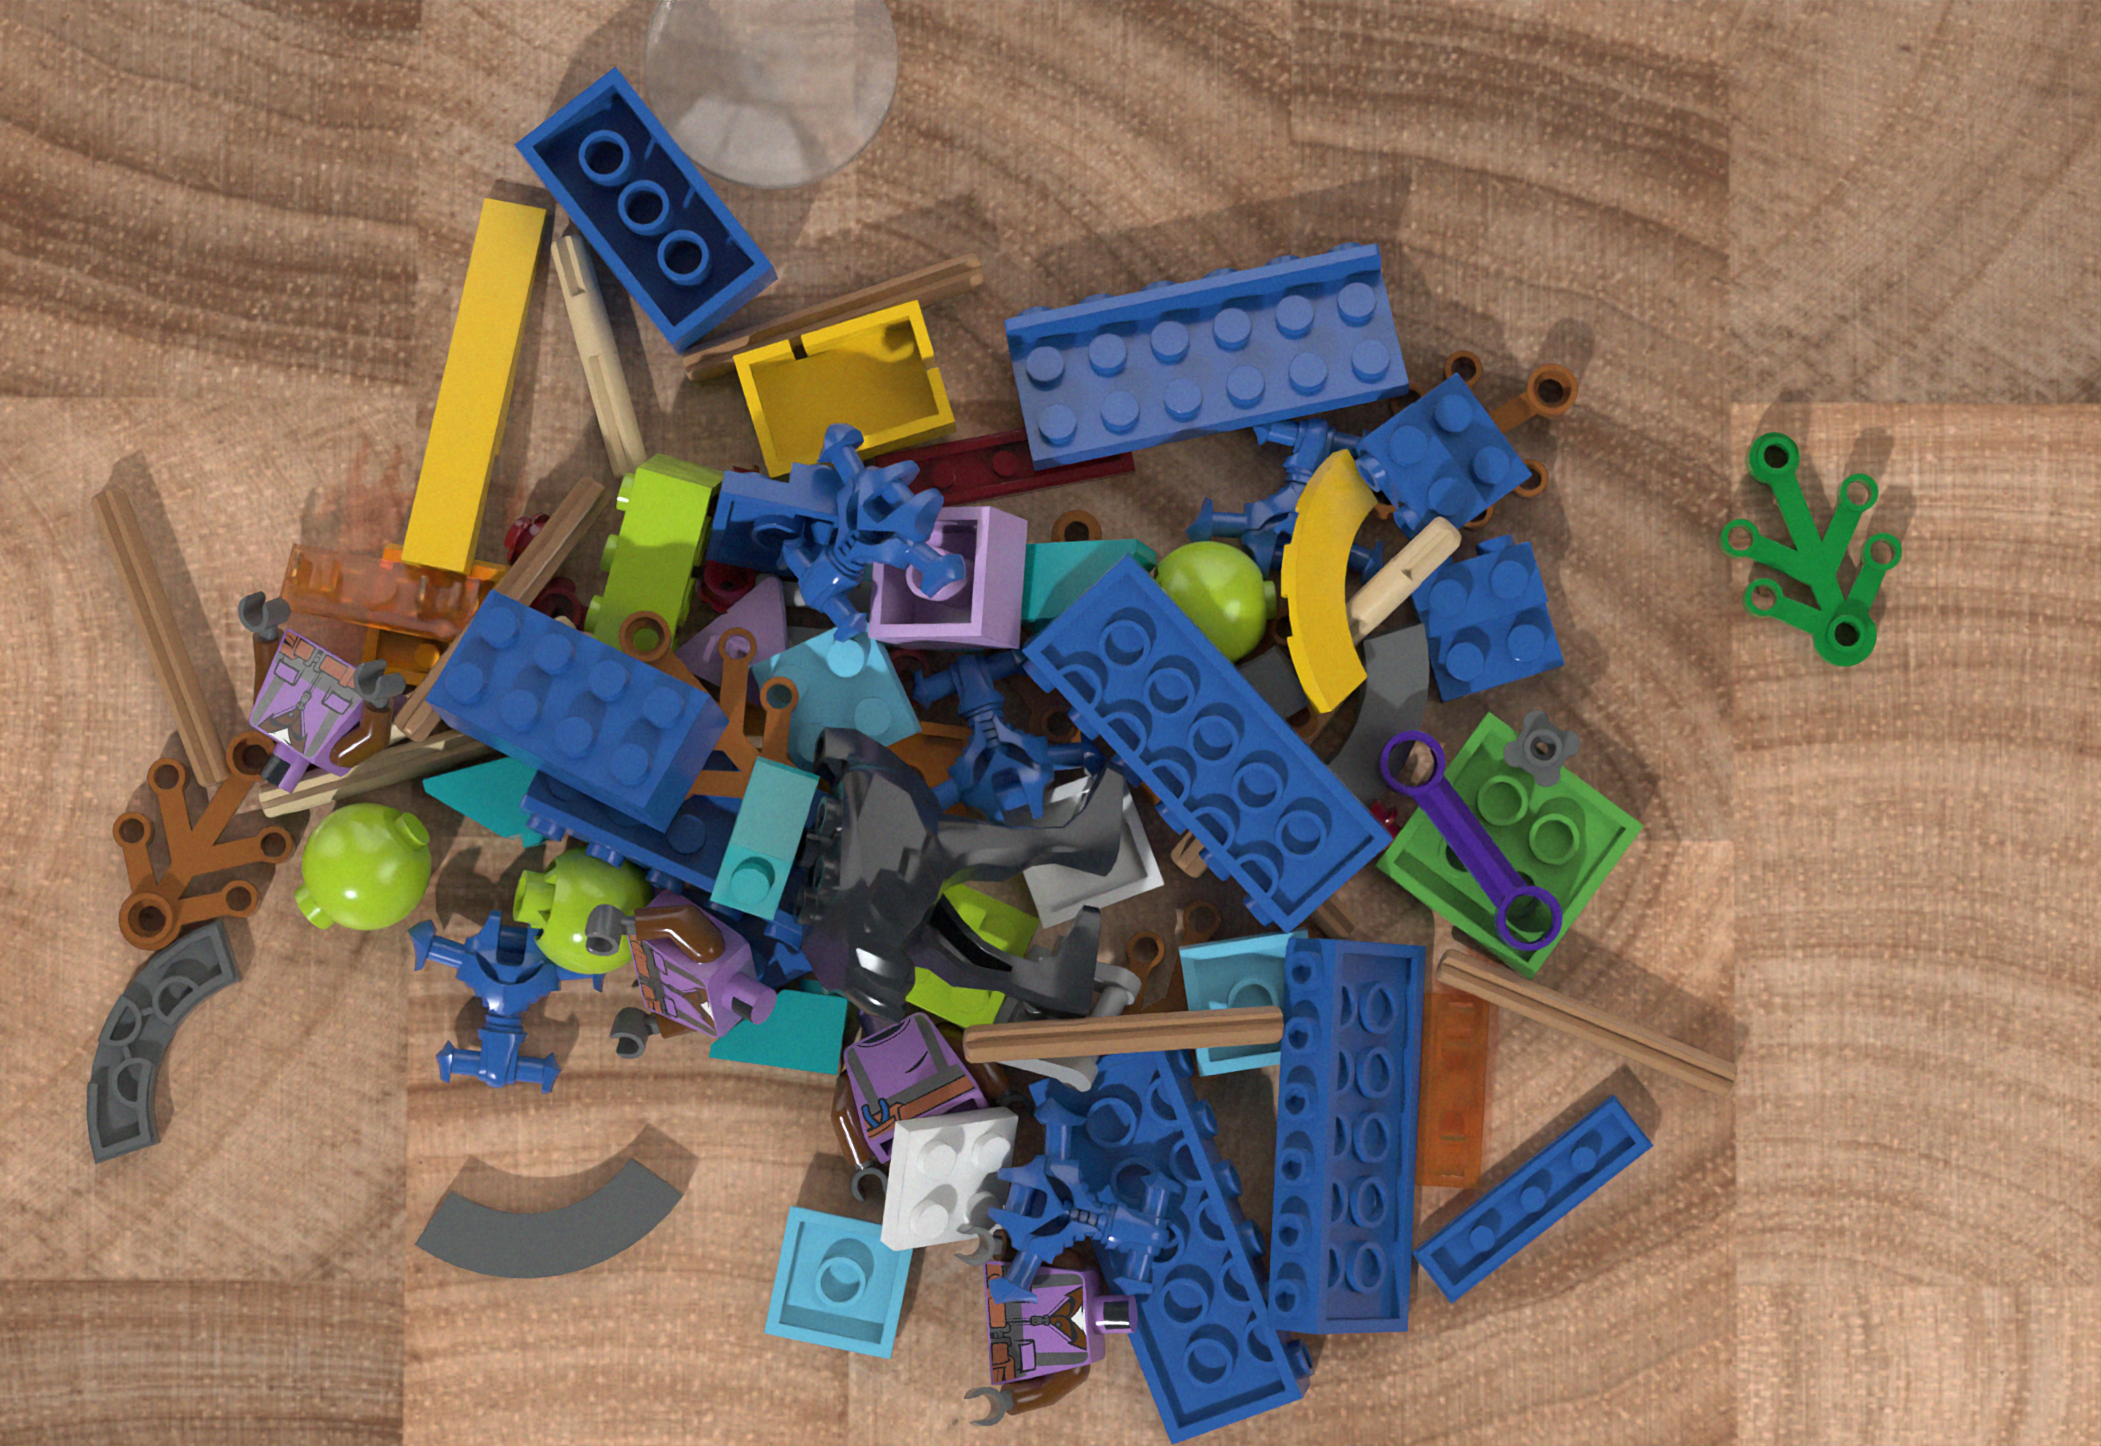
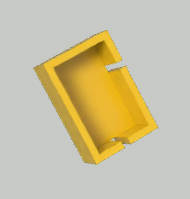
M918 300L801 335L807 358L796 361L788 339L733 356L771 480L787 483L793 462L805 465L822 464L836 469L833 462L816 463L824 443L827 428L833 423H846L862 432L864 442L856 449L861 461L957 432L955 419L939 368L935 367L925 372V369L937 365Z

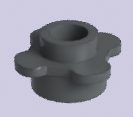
M1539 710L1532 711L1524 716V728L1516 740L1505 745L1503 757L1509 766H1520L1525 772L1534 775V780L1539 786L1550 787L1560 780V768L1566 759L1578 753L1580 740L1574 731H1562L1551 724L1545 712ZM1538 743H1545L1548 750L1546 754L1540 755L1536 752V745Z

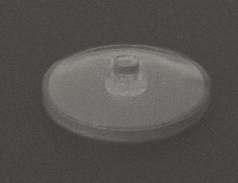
M659 0L651 16L646 33L644 74L648 95L657 118L689 160L709 174L735 185L760 190H782L810 185L823 180L846 167L866 150L879 133L891 110L899 77V54L894 25L883 0Z

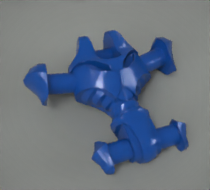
M1311 417L1310 420L1300 419V422L1285 419L1253 426L1259 445L1264 444L1266 441H1271L1293 447L1291 456L1286 457L1284 464L1281 466L1287 475L1284 480L1285 488L1280 487L1276 494H1269L1265 500L1259 499L1255 503H1245L1244 513L1212 512V499L1204 497L1200 512L1184 533L1191 543L1212 541V537L1241 538L1242 549L1261 570L1263 580L1266 581L1269 569L1281 572L1284 545L1291 543L1299 514L1295 511V507L1307 482L1317 468L1333 452L1348 449L1354 461L1359 459L1352 448L1371 432L1363 428L1361 437L1335 431L1336 427L1328 425L1327 420L1319 417ZM1379 540L1373 550H1369L1357 543H1352L1347 567L1361 573L1359 577L1361 587L1384 567L1383 552L1386 541Z
M833 423L827 428L824 443L816 463L833 462L845 484L837 492L839 526L836 542L833 545L828 544L825 546L817 559H815L809 551L810 547L804 535L795 539H786L783 541L781 554L776 561V565L779 570H784L788 567L799 579L798 585L801 588L800 594L803 601L810 608L817 609L820 613H826L838 628L833 637L844 643L851 637L865 632L867 629L866 612H858L846 596L855 586L863 581L864 568L868 564L871 565L874 562L879 564L885 563L903 570L907 569L911 564L923 574L921 591L930 599L949 583L967 577L966 563L962 554L942 556L926 543L933 532L944 497L936 488L927 489L917 495H914L908 488V485L916 478L920 471L918 465L913 460H907L885 468L876 466L865 468L856 452V449L864 442L862 432L846 423Z
M1020 642L1019 648H1010L984 657L983 654L975 656L973 653L963 654L956 658L957 662L949 665L950 669L926 677L922 676L920 668L912 673V699L920 703L928 711L932 701L958 693L961 701L957 707L958 717H964V721L968 723V729L972 730V735L967 736L968 745L962 748L961 756L956 758L954 765L946 769L950 779L931 789L936 795L943 812L962 801L966 809H972L981 813L989 822L1005 825L1003 812L1028 804L1033 820L1043 817L1044 795L1046 789L1054 780V771L1083 767L1084 773L1095 779L1106 761L1110 762L1111 760L1082 731H1080L1081 742L1049 746L1047 736L1037 737L1033 733L1026 734L1021 728L1015 730L1010 722H1004L1003 718H1005V715L1002 712L1004 708L1002 705L1006 700L1001 692L995 691L993 681L1017 673L1023 677H1028V673L1022 665L1029 658L1022 652L1023 647Z
M491 910L482 930L477 934L467 936L464 944L436 935L437 928L431 919L417 922L407 931L415 951L414 971L421 970L426 964L427 959L456 968L455 978L464 981L468 988H472L475 996L481 997L482 1006L488 1007V1013H485L486 1022L482 1023L483 1026L477 1027L478 1037L482 1040L481 1051L454 1048L453 1044L448 1040L443 1049L435 1055L439 1065L440 1080L450 1084L451 1074L477 1076L478 1081L487 1082V1086L492 1088H504L505 1084L514 1085L515 1081L542 1084L541 1094L552 1092L555 1080L562 1071L556 1062L554 1052L550 1053L546 1058L519 1055V1046L525 1042L528 1034L523 1031L524 1027L521 1026L524 1019L521 1017L522 1012H528L531 1003H538L541 997H547L552 991H561V981L592 978L594 989L602 993L607 973L579 974L560 967L540 950L534 940V936H542V929L531 928L530 924H528V928L502 925V911Z
M1050 1097L1042 1102L1033 1113L1040 1124L1046 1125L1044 1155L1036 1154L1034 1159L1025 1166L999 1168L997 1179L1012 1182L1005 1210L991 1206L988 1207L986 1216L997 1222L1008 1232L1011 1247L1018 1250L1006 1276L999 1275L988 1280L989 1293L995 1305L1010 1301H1026L1038 1304L1037 1296L1028 1289L1042 1261L1052 1264L1055 1256L1063 1254L1064 1248L1073 1247L1075 1241H1084L1086 1236H1092V1240H1101V1244H1105L1104 1250L1115 1249L1117 1245L1129 1248L1122 1276L1115 1278L1113 1281L1121 1287L1126 1296L1152 1294L1157 1285L1147 1283L1153 1258L1154 1255L1159 1256L1161 1247L1165 1248L1168 1243L1169 1231L1166 1230L1168 1220H1164L1171 1192L1181 1194V1184L1168 1178L1161 1171L1151 1175L1140 1176L1146 1187L1139 1212L1128 1210L1126 1203L1121 1202L1119 1199L1116 1204L1111 1202L1110 1205L1103 1201L1101 1204L1096 1202V1196L1088 1192L1089 1185L1083 1180L1084 1174L1079 1169L1080 1159L1070 1158L1072 1126L1083 1125L1088 1118L1073 1114L1063 1108L1053 1097Z

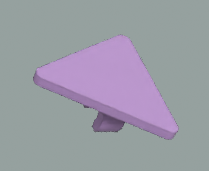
M767 577L726 610L727 614H721L675 651V654L691 673L721 687L723 661L719 656L718 641L721 635L730 628L742 627L747 629L756 639L757 655L749 665L746 700L759 707H762L760 688L750 667L789 649L783 583L777 577ZM733 637L725 645L727 655L733 659L744 658L750 650L749 642L743 637Z

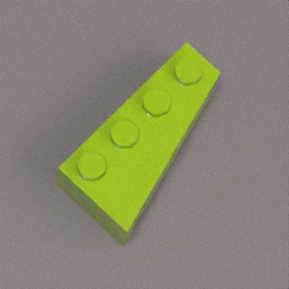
M657 453L639 465L635 474L626 472L616 504V509L625 511L619 536L615 534L609 535L601 559L600 570L609 573L603 597L594 595L585 620L584 631L592 633V638L623 652L618 638L623 621L635 612L652 611L663 617L670 628L672 635L670 648L674 653L679 649L680 639L675 638L674 635L677 626H684L691 610L696 593L695 583L697 579L690 577L693 565L699 566L707 550L713 518L706 515L710 500L720 493L724 476L723 471ZM651 629L638 631L633 640L634 646L640 651L654 649L658 643L657 633Z

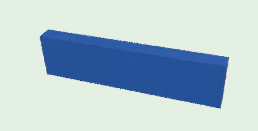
M1611 1094L1420 1243L1411 1253L1452 1304L1654 1145L1615 1095Z

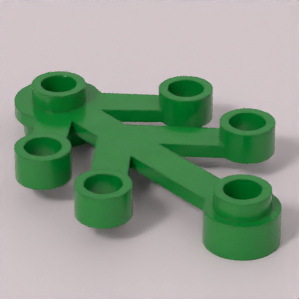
M1766 433L1749 446L1745 456V464L1748 473L1755 481L1771 487L1795 550L1760 535L1757 527L1746 519L1732 520L1721 529L1718 537L1719 547L1730 558L1742 559L1746 557L1809 585L1819 608L1818 610L1783 596L1782 589L1778 583L1772 579L1760 578L1748 584L1742 593V605L1748 614L1756 618H1766L1769 616L1812 635L1815 651L1820 658L1830 665L1837 667L1857 665L1864 661L1875 647L1877 631L1875 623L1868 612L1886 571L1894 568L1901 560V544L1895 536L1884 532L1867 538L1860 549V559L1863 565L1846 599H1844L1835 575L1862 513L1870 509L1878 499V486L1873 478L1863 473L1852 474L1844 479L1837 488L1836 497L1838 504L1821 541L1795 476V471L1800 462V453L1796 443L1783 433ZM1777 446L1783 450L1786 461L1782 468H1772L1765 462L1764 452L1767 447ZM1857 482L1865 486L1868 492L1865 504L1856 505L1848 499L1847 488L1850 483ZM1732 528H1742L1748 533L1750 544L1746 550H1736L1729 544L1728 534ZM1874 542H1884L1890 547L1892 555L1887 564H1879L1871 557L1870 549ZM1756 587H1765L1772 593L1773 604L1769 609L1762 610L1753 604L1751 596ZM1847 623L1854 628L1856 639L1851 646H1843L1835 639L1834 633L1838 624Z

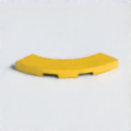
M1348 449L1333 452L1317 468L1307 482L1295 507V511L1299 514L1291 543L1284 545L1281 597L1288 598L1289 617L1293 636L1287 637L1288 647L1304 693L1316 715L1331 712L1368 677L1359 660L1349 630L1345 604V576L1348 557L1355 535L1367 514L1378 501L1370 487L1359 474L1355 461Z

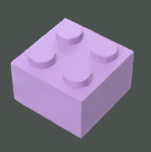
M991 506L941 508L931 537L926 543L942 556L962 554L966 563L967 578L949 583L930 599L921 591L923 574L911 564L907 569L903 570L893 565L874 562L868 638L907 650L1019 648L1028 520Z

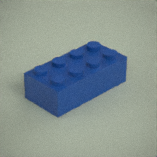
M616 66L514 144L524 161L678 356L778 279L770 261Z
M493 589L488 593L425 699L448 726L663 833L666 832L729 723V719L711 695Z

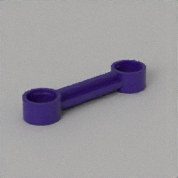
M1415 730L1401 732L1390 739L1382 748L1378 759V770L1382 781L1394 793L1413 797L1496 907L1494 925L1502 941L1508 946L1521 951L1539 950L1552 943L1558 936L1562 926V910L1558 901L1550 892L1543 888L1527 886L1443 774L1445 770V755L1440 744L1429 734ZM1406 740H1418L1430 748L1429 751L1434 760V769L1431 777L1424 784L1406 786L1398 782L1394 777H1391L1387 761L1390 752L1397 746L1396 743L1400 744ZM1524 895L1534 896L1544 902L1545 905H1548L1552 922L1548 933L1543 939L1539 938L1532 942H1522L1514 939L1509 934L1510 931L1506 924V912L1515 898Z

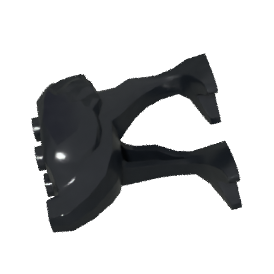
M825 727L815 742L813 774L830 781L831 789L828 796H824L821 799L817 809L816 820L812 827H804L798 844L796 864L797 866L805 867L804 885H801L798 889L793 909L794 923L802 925L801 950L821 986L830 992L840 994L867 1014L890 1024H900L908 1011L906 996L915 985V967L930 970L952 987L998 991L1027 1003L1049 1017L1057 1019L1085 1018L1091 1008L1101 929V912L1099 907L1083 905L1066 935H1058L1050 956L1034 962L1008 954L984 941L961 918L944 892L950 887L966 881L1003 882L1032 866L1057 864L1106 877L1116 863L1120 848L1124 767L1106 761L1088 793L1083 792L1079 797L1071 819L1064 826L1043 828L1009 826L945 814L936 795L922 777L889 748L856 729Z

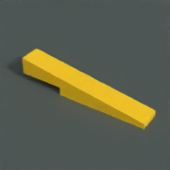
M484 198L400 559L407 566L471 577L494 459L499 457L548 216L547 209Z

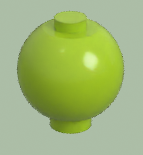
M1213 541L1190 543L1169 553L1155 567L1154 579L1233 664L1245 658L1259 644L1266 631V620L1276 619L1277 600L1274 582L1263 581L1261 570L1248 555L1233 546Z
M379 803L350 804L327 815L314 828L304 847L301 864L304 883L296 888L294 892L295 900L302 913L312 924L324 930L330 928L336 922L354 930H378L392 926L407 917L421 902L430 881L431 857L427 845L430 838L426 828L413 814L409 812L401 813L390 806Z
M588 846L570 849L553 858L543 873L524 870L515 894L513 919L514 921L529 923L531 928L542 929V936H534V940L540 950L551 961L566 970L579 974H604L617 970L633 960L627 935L621 936L618 952L613 955L598 956L589 953L586 950L587 936L585 935V928L590 912L598 905H612L620 909L625 916L634 915V909L646 908L655 899L653 887L644 880L646 874L641 867L624 860L621 869L615 868L612 864L600 858H592L586 855L585 851Z

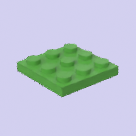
M1487 712L1446 767L1443 774L1527 886L1543 888L1556 898L1561 907L1563 918L1558 936L1548 946L1533 951L1516 950L1504 943L1494 925L1496 907L1419 805L1374 867L1522 977L1531 980L1644 825L1564 766L1560 768V780L1550 787H1542L1536 784L1534 775L1525 772L1520 766H1509L1504 760L1503 749L1507 743L1515 741L1519 733L1492 713ZM1536 746V752L1538 754H1546ZM1524 895L1517 897L1507 909L1506 924L1510 931L1509 934L1518 941L1532 942L1539 938L1543 939L1551 927L1552 916L1548 905H1545L1544 902L1534 896Z

